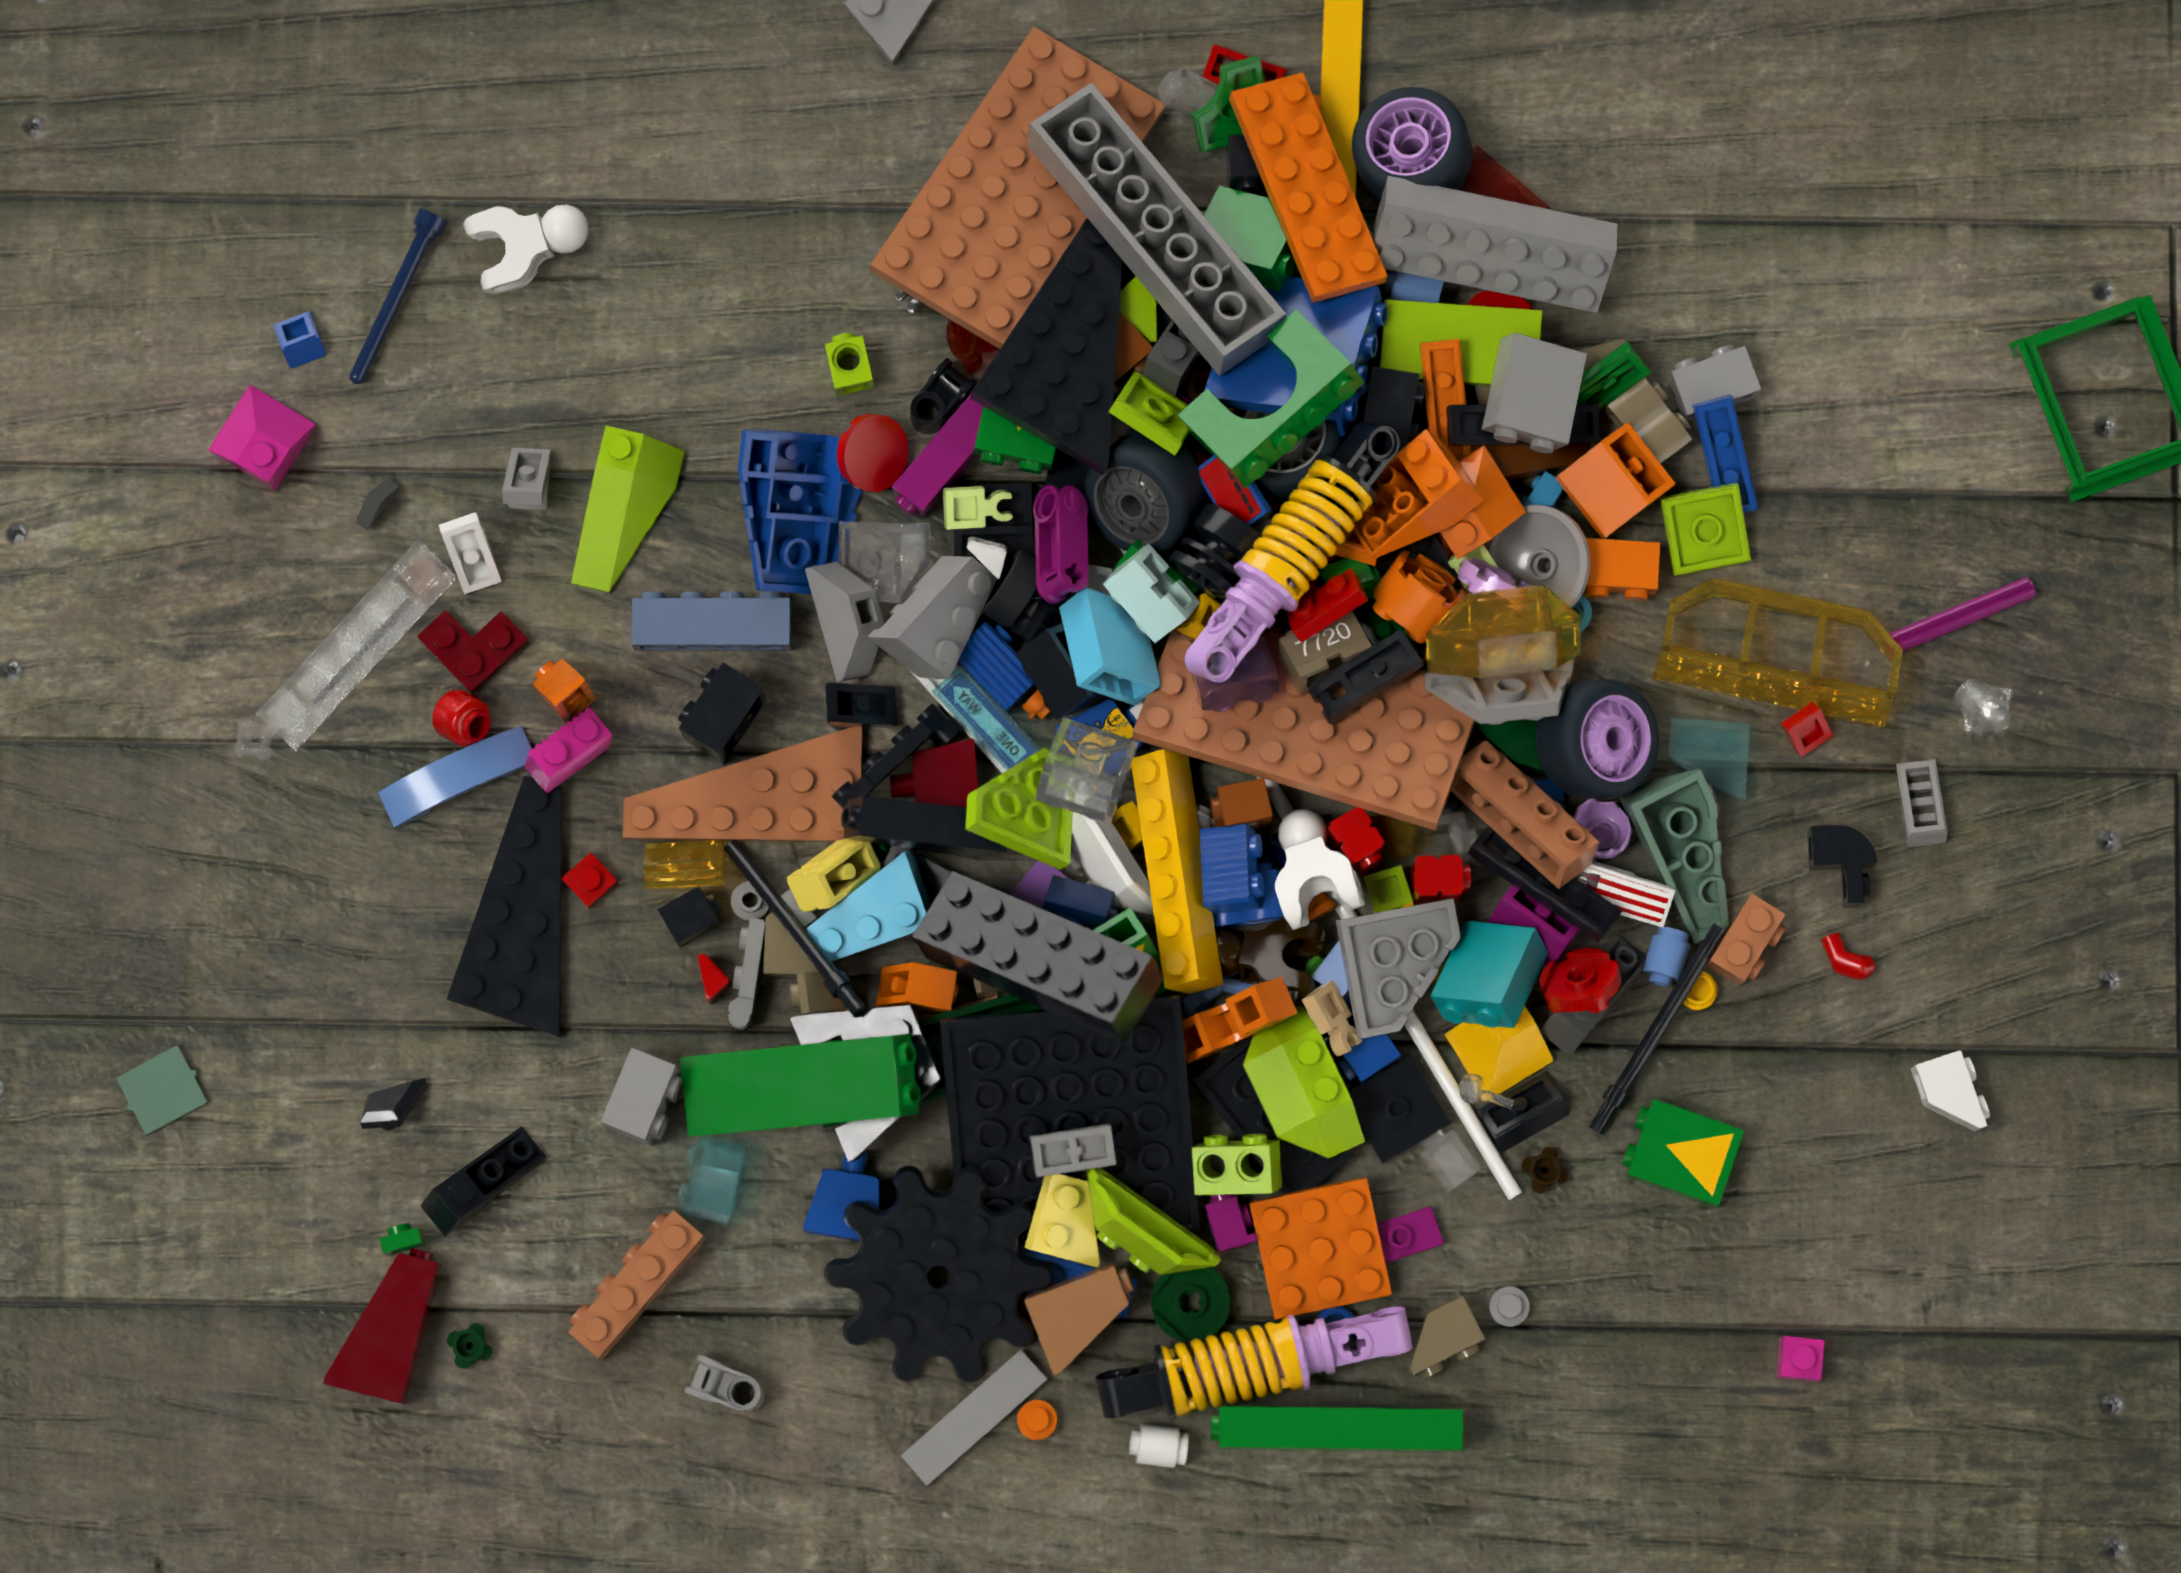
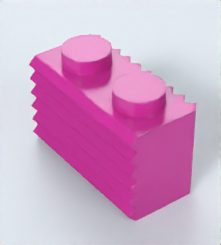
M585 708L584 713L579 712L578 717H573L571 722L567 721L565 726H560L559 731L554 730L553 735H548L547 740L542 739L541 744H536L534 749L529 748L525 769L546 793H549L609 749L608 747L613 736L591 708Z

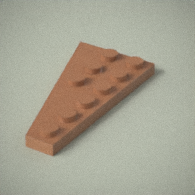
M863 726L843 729L624 798L623 839L825 843L843 840L845 829L841 824L843 809L831 796L847 781L854 785L862 777Z

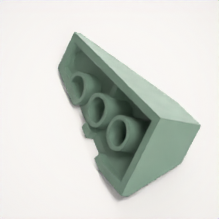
M1695 769L1654 779L1632 792L1620 796L1619 799L1626 814L1629 816L1631 825L1662 884L1672 886L1675 889L1671 903L1686 932L1689 934L1692 943L1696 944L1704 940L1713 923L1723 929L1728 928L1725 881L1722 878L1720 858L1722 850L1721 841L1718 839L1716 819L1718 818L1717 804L1702 771Z

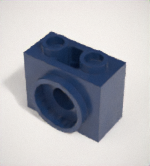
M1056 875L1052 876L1042 908L1090 930H1094L1114 918L1118 911L1111 908L1114 896L1113 891Z

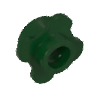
M473 1323L469 1326V1329L460 1332L453 1331L448 1335L447 1344L452 1347L456 1355L454 1362L457 1367L467 1369L475 1361H487L491 1358L493 1350L491 1346L486 1344L483 1336L485 1329L481 1324ZM472 1342L473 1349L468 1350L466 1344Z

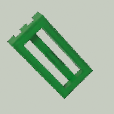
M1626 341L1583 372L1577 404H1598L1600 410L1648 376L1651 370L1646 362L1642 361L1640 355L1633 350L1629 342ZM1634 365L1636 366V367H1634L1633 369H1631L1629 372H1627L1626 374H1624L1622 377H1620L1619 379L1616 380V378H1617L1618 376H1620L1621 374H1623L1625 371H1627L1628 369H1630L1632 366H1634ZM1603 388L1601 392H1599L1594 397L1585 402L1586 399H1588L1590 396H1592L1597 391Z

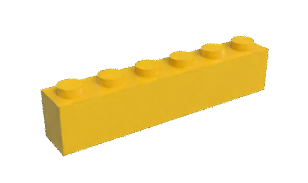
M1161 749L1132 758L1130 760L1165 989L1193 994L1223 985L1213 913L1203 905L1200 828L1189 756Z

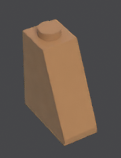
M1117 1261L1053 1284L1044 1290H1037L1027 1294L1024 1301L1053 1375L1062 1372L1129 1304L1131 1299L1129 1292L1134 1291V1286L1126 1268L1120 1270Z

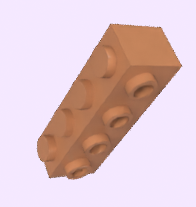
M1485 740L1462 757L1450 791L1558 889L1591 865L1599 841L1589 829L1581 826L1574 820L1560 803L1553 801L1544 793L1532 778L1524 775L1514 766L1503 752L1495 749Z
M674 1210L669 1215L662 1212L648 1228L652 1235L642 1246L635 1243L621 1261L626 1265L616 1277L612 1273L608 1274L596 1288L595 1292L599 1294L598 1298L590 1307L584 1303L570 1318L569 1323L573 1327L568 1333L598 1359L603 1360L705 1242L706 1238Z

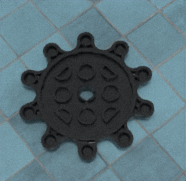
M911 1165L899 1168L894 1177L897 1199L890 1208L878 1210L864 1201H853L846 1206L843 1218L845 1224L859 1236L860 1248L852 1257L836 1258L829 1261L824 1269V1278L830 1286L850 1289L859 1298V1310L844 1323L842 1328L845 1341L853 1346H861L877 1337L888 1339L895 1348L892 1371L898 1380L902 1382L914 1381L919 1377L925 1362L932 1357L939 1356L950 1361L954 1373L959 1380L972 1383L977 1381L983 1374L984 1367L981 1359V1349L987 1341L1001 1339L1015 1348H1022L1033 1340V1326L1019 1313L1017 1308L1018 1300L1027 1291H1039L1048 1288L1054 1279V1272L1050 1264L1041 1260L1026 1259L1018 1249L1020 1237L1030 1229L1034 1209L1024 1202L1015 1203L1003 1211L989 1209L983 1201L986 1177L983 1171L975 1166L964 1167L960 1170L953 1186L943 1192L930 1189L925 1183L921 1170ZM941 1265L949 1270L951 1277L946 1285H934L928 1280V1271L934 1266Z

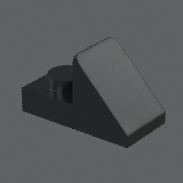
M845 683L825 684L827 723L835 730H843L854 726L880 728L897 726L895 687Z

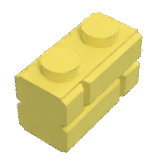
M848 839L837 840L801 866V869H797L787 877V883L799 909L803 912L814 911L817 908L819 910L833 907L881 870V865L870 843Z

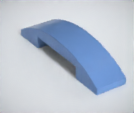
M522 726L474 743L424 766L379 791L378 794L396 829L430 813V809L499 777L503 779L525 769L529 748L532 749Z

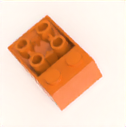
M1425 429L1389 461L1371 485V488L1378 496V500L1373 506L1368 507L1366 511L1362 510L1363 516L1359 521L1354 522L1353 531L1370 557L1376 559L1454 526L1479 505L1484 498L1450 449Z

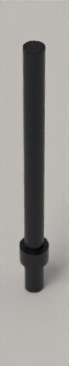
M737 840L727 843L724 851L825 979L824 986L834 998H839L854 1018L862 1016L866 1012L867 1007L852 989L853 983L843 970L836 969Z
M1713 923L1614 1086L1610 1084L1602 1096L1605 1101L1590 1123L1589 1127L1602 1135L1618 1108L1623 1110L1631 1097L1628 1095V1092L1727 933L1726 930Z

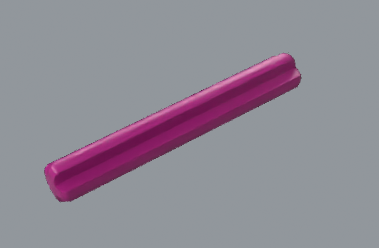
M2029 577L2022 578L1891 632L1887 636L1888 644L1894 654L1901 653L2032 599L2036 595L2035 587Z

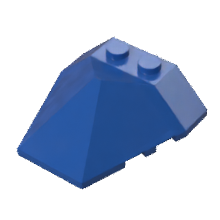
M759 428L742 430L737 470L756 590L812 594L805 569L812 566L839 562L844 550L840 545L848 526H853L857 514L854 511L862 494V490L851 486L852 484L843 478L839 471L836 454L838 441L841 436Z

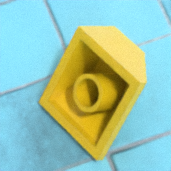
M1525 1005L1514 1028L1499 1026L1490 1028L1482 1024L1462 1022L1444 1034L1485 1102H1488L1554 1061L1536 1022Z

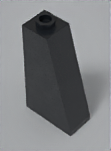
M861 796L847 799V805L842 811L841 824L845 828L844 839L968 858H979L1007 852V847L965 829L966 807Z

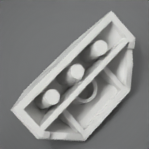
M1085 779L1078 783L1073 803L1071 866L1075 871L1082 868L1089 879L1085 884L1113 891L1114 896L1111 908L1117 909V912L1122 913L1131 907L1136 916L1155 920L1149 881Z

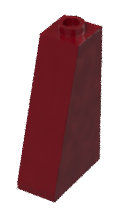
M413 1248L410 1249L409 1255L398 1253L326 1373L323 1384L406 1404L442 1266L438 1262L432 1261L433 1253Z

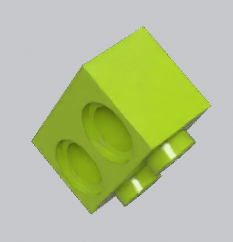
M1266 1134L1243 1135V1141H1228V1135L1204 1136V1142L1192 1147L1195 1195L1269 1194L1276 1192L1282 1188L1279 1140H1267ZM1251 1153L1260 1156L1263 1160L1264 1169L1262 1173L1256 1172L1250 1167L1249 1156ZM1212 1154L1218 1155L1223 1159L1225 1163L1223 1174L1217 1173L1212 1169L1210 1164Z

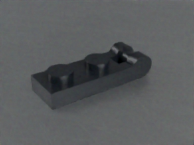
M1400 629L1315 682L1309 688L1308 693L1314 702H1320L1324 708L1322 714L1327 722L1335 724L1344 719L1351 710L1424 665ZM1342 686L1346 694L1336 699L1333 693Z

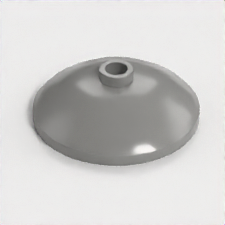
M1528 505L1523 506L1526 513L1484 545L1498 567L1511 574L1510 577L1515 580L1514 585L1519 587L1523 580L1536 590V594L1530 606L1526 607L1523 614L1507 608L1502 604L1503 600L1493 594L1490 599L1502 613L1514 620L1526 623H1545L1567 613L1582 596L1590 574V551L1583 531L1569 515L1550 506ZM1549 559L1551 562V569L1548 572H1546L1544 569V564Z

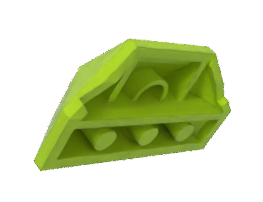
M1295 1006L1298 1014L1253 1035L1243 1067L1276 1137L1314 1152L1326 1159H1330L1365 1143L1352 1099L1320 1032L1303 1006Z
M1103 1168L1086 1169L1094 1224L1099 1231L1096 1236L1114 1250L1121 1246L1131 1254L1128 1259L1135 1266L1146 1273L1153 1269L1158 1274L1164 1275L1217 1266L1221 1261L1216 1249Z

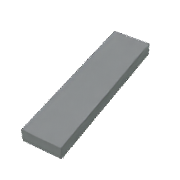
M1022 1350L1018 1351L907 1449L901 1457L925 1485L928 1486L1043 1385L1047 1378Z

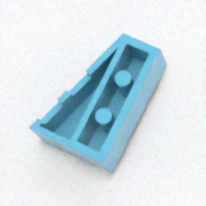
M913 850L904 851L806 928L831 962L915 933L931 907V902Z

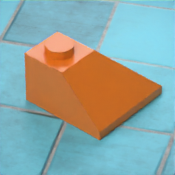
M1485 445L1458 461L1484 500L1454 526L1440 531L1457 560L1494 538L1526 513L1522 503Z

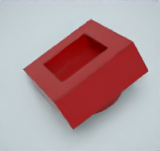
M1811 702L1781 723L1793 750L1801 758L1833 737L1821 709L1814 702Z
M591 852L561 878L589 909L619 883Z

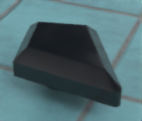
M417 1079L370 1093L367 1096L360 1121L362 1129L383 1128V1130L389 1131L397 1126H401L427 1089L426 1079Z

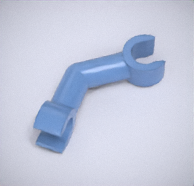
M1223 978V985L1187 995L1182 1001L1185 1004L1182 1009L1191 1017L1203 1012L1209 1003L1221 993L1237 994L1253 985L1241 983L1240 979Z

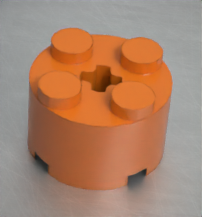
M1404 550L1374 588L1373 595L1376 602L1373 605V609L1383 619L1388 621L1393 619L1405 628L1406 634L1412 640L1423 644L1428 638H1436L1464 602L1466 595L1462 588L1458 593L1452 586L1456 579L1441 565L1422 554H1418L1415 559L1408 557L1410 551Z

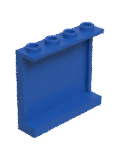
M1286 278L1279 291L1265 288L1284 310L1286 318L1297 309L1352 363L1365 382L1356 390L1352 397L1342 402L1325 419L1336 421L1340 436H1345L1349 422L1355 421L1357 417L1358 393L1360 389H1365L1367 384V365L1369 358H1374L1377 352V333L1379 326H1384L1386 323L1387 304L1382 302L1379 286L1368 287L1312 303L1302 278ZM1269 342L1221 376L1212 368L1205 390L1208 389L1227 409L1274 413L1284 406L1293 394L1297 382V372L1278 353L1274 345Z

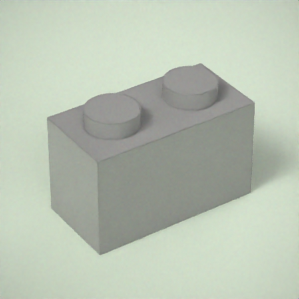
M1733 344L1726 345L1712 351L1711 358L1698 362L1697 358L1693 357L1674 365L1676 370L1671 371L1668 381L1679 411L1687 422L1695 419L1693 404L1731 395L1734 405L1758 397L1761 386L1746 346L1735 349Z

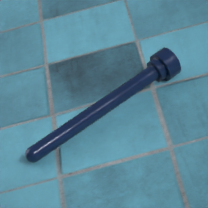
M420 208L413 221V224L416 225L413 230L416 234L350 372L349 378L354 384H361L365 380L430 241L434 242L437 236H442L448 223L445 219L430 211Z

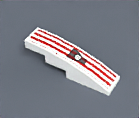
M1594 858L1588 868L1574 877L1621 909V915L1662 928L1664 927L1675 893L1674 887L1637 877L1633 872L1596 862Z

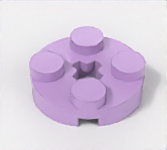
M1465 557L1458 570V579L1469 585L1468 590L1485 599H1490L1493 594L1503 600L1502 604L1521 614L1524 613L1527 606H1530L1536 594V590L1522 580L1518 587L1514 585L1515 580L1510 577V573L1476 558H1473L1471 561L1468 557Z

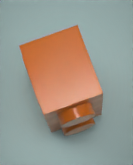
M1586 538L1591 563L1589 579L1584 590L1585 597L1602 599L1608 598L1609 593L1624 594V599L1646 601L1648 600V595L1654 596L1656 594L1659 576V542Z
M916 962L882 967L876 1006L915 1005L918 1015L951 1011V1007L958 995L957 971Z

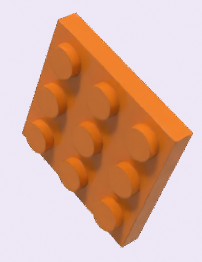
M1367 1176L1249 1201L1275 1320L1286 1318L1288 1315L1296 1316L1392 1295Z

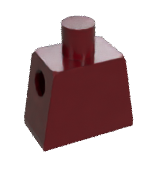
M968 739L912 754L913 772L890 774L892 798L915 796V802L967 808L968 794L978 789L974 739Z

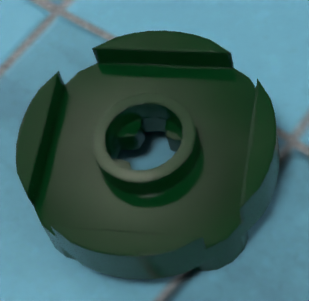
M1207 1267L1161 1275L1153 1287L1151 1309L1156 1324L1166 1335L1177 1341L1190 1343L1195 1338L1205 1340L1208 1335H1215L1223 1327L1229 1315L1231 1299L1225 1280L1216 1270ZM1194 1292L1198 1293L1201 1296L1198 1300L1201 1309L1198 1312L1189 1310L1185 1313L1182 1311L1183 1301L1180 1299L1183 1293L1187 1295H1192Z

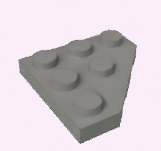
M1453 898L1336 920L1357 1039L1401 1030L1408 1019V1014L1418 999L1422 998L1439 972L1438 968L1461 938Z

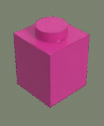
M1790 1336L1779 1338L1776 1378L1807 1382L1820 1381L1824 1340Z

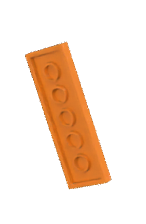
M1304 73L1232 91L1229 101L1312 303L1385 283L1388 275Z

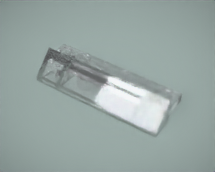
M417 539L257 711L256 715L279 738L296 751L452 584L457 576Z

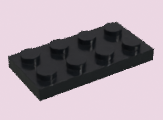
M1251 1036L1243 1040L1195 1078L1193 1083L1239 1141H1243L1242 1136L1247 1134H1266L1267 1140H1279L1282 1188L1279 1191L1282 1194L1317 1187L1355 1155L1351 1150H1348L1330 1159H1326L1314 1152L1276 1137L1243 1067L1253 1038ZM1251 1153L1250 1155L1263 1170L1264 1163L1261 1157Z

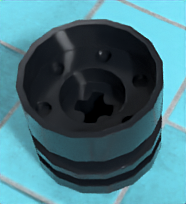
M1207 503L1192 524L1193 529L1203 541L1200 543L1183 537L1179 544L1189 555L1174 550L1168 560L1183 575L1184 579L1195 588L1212 598L1225 601L1227 599L1225 597L1226 592L1230 587L1235 588L1233 585L1236 586L1241 579L1235 572L1234 565L1241 561L1250 549L1254 550V542L1257 538L1262 537V535L1228 511L1214 504Z

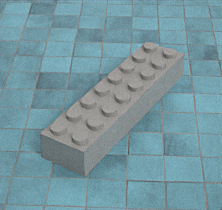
M1090 83L1029 124L1027 146L1219 376L1271 342L1267 335L1285 320L1286 313L1093 83Z

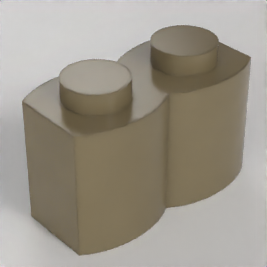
M1643 378L1608 404L1604 411L1617 429L1626 422H1629L1662 465L1690 444L1692 439L1689 433L1692 432V428L1680 413L1674 415L1665 404L1668 401V397L1659 384L1656 382L1650 384Z

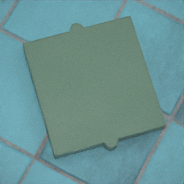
M179 1045L116 1078L129 1102L127 1109L134 1112L146 1136L209 1103L196 1079L197 1071L191 1070Z

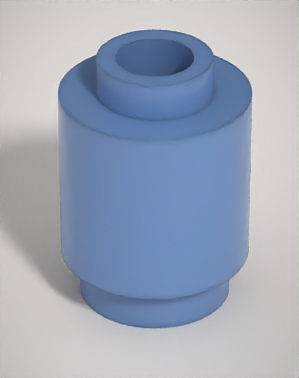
M1658 927L1657 935H1652L1643 972L1650 975L1648 980L1650 983L1671 988L1673 982H1678L1684 972L1691 946L1687 943L1689 939L1688 933L1670 927Z

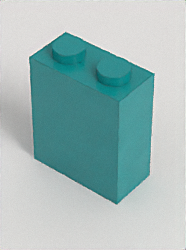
M1465 921L1460 931L1461 938L1451 951L1431 994V998L1443 1019L1451 1023L1460 1024L1464 1022L1482 1024L1490 1028L1497 1026L1514 1028L1548 951L1536 928Z

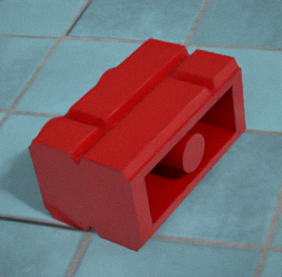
M1355 807L1330 822L1327 840L1334 851L1340 852L1349 859L1354 871L1358 870L1360 875H1363L1381 864L1384 840L1376 827H1371L1372 820L1365 809Z
M1435 855L1417 856L1416 860H1414L1411 868V892L1415 905L1452 898L1454 899V904H1457L1462 894H1468V890L1471 888L1470 865H1463L1460 855H1441L1440 859H1437Z

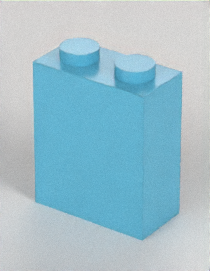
M1085 587L1059 607L1078 687L1135 706L1146 698V695H1150L1161 686L1150 637L1139 630L1135 620L1111 596Z

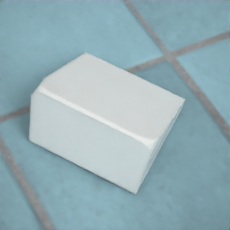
M973 536L969 537L967 549L996 578L1000 579L1007 547L1004 544Z

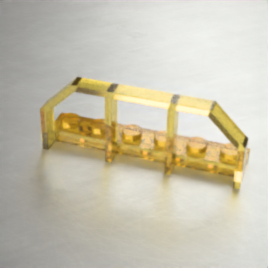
M1713 578L1670 600L1662 642L1654 667L1653 679L1799 710L1814 702L1821 709L1823 715L1885 728L1897 693L1903 649L1868 610ZM1711 597L1747 603L1748 607L1739 660L1728 658L1721 654H1709L1687 649L1679 645H1670L1675 616ZM1757 606L1817 618L1809 674H1804L1797 670H1785L1766 666L1759 662H1748ZM1827 621L1860 627L1890 661L1887 691L1873 686L1866 687L1842 682L1836 678L1818 677Z

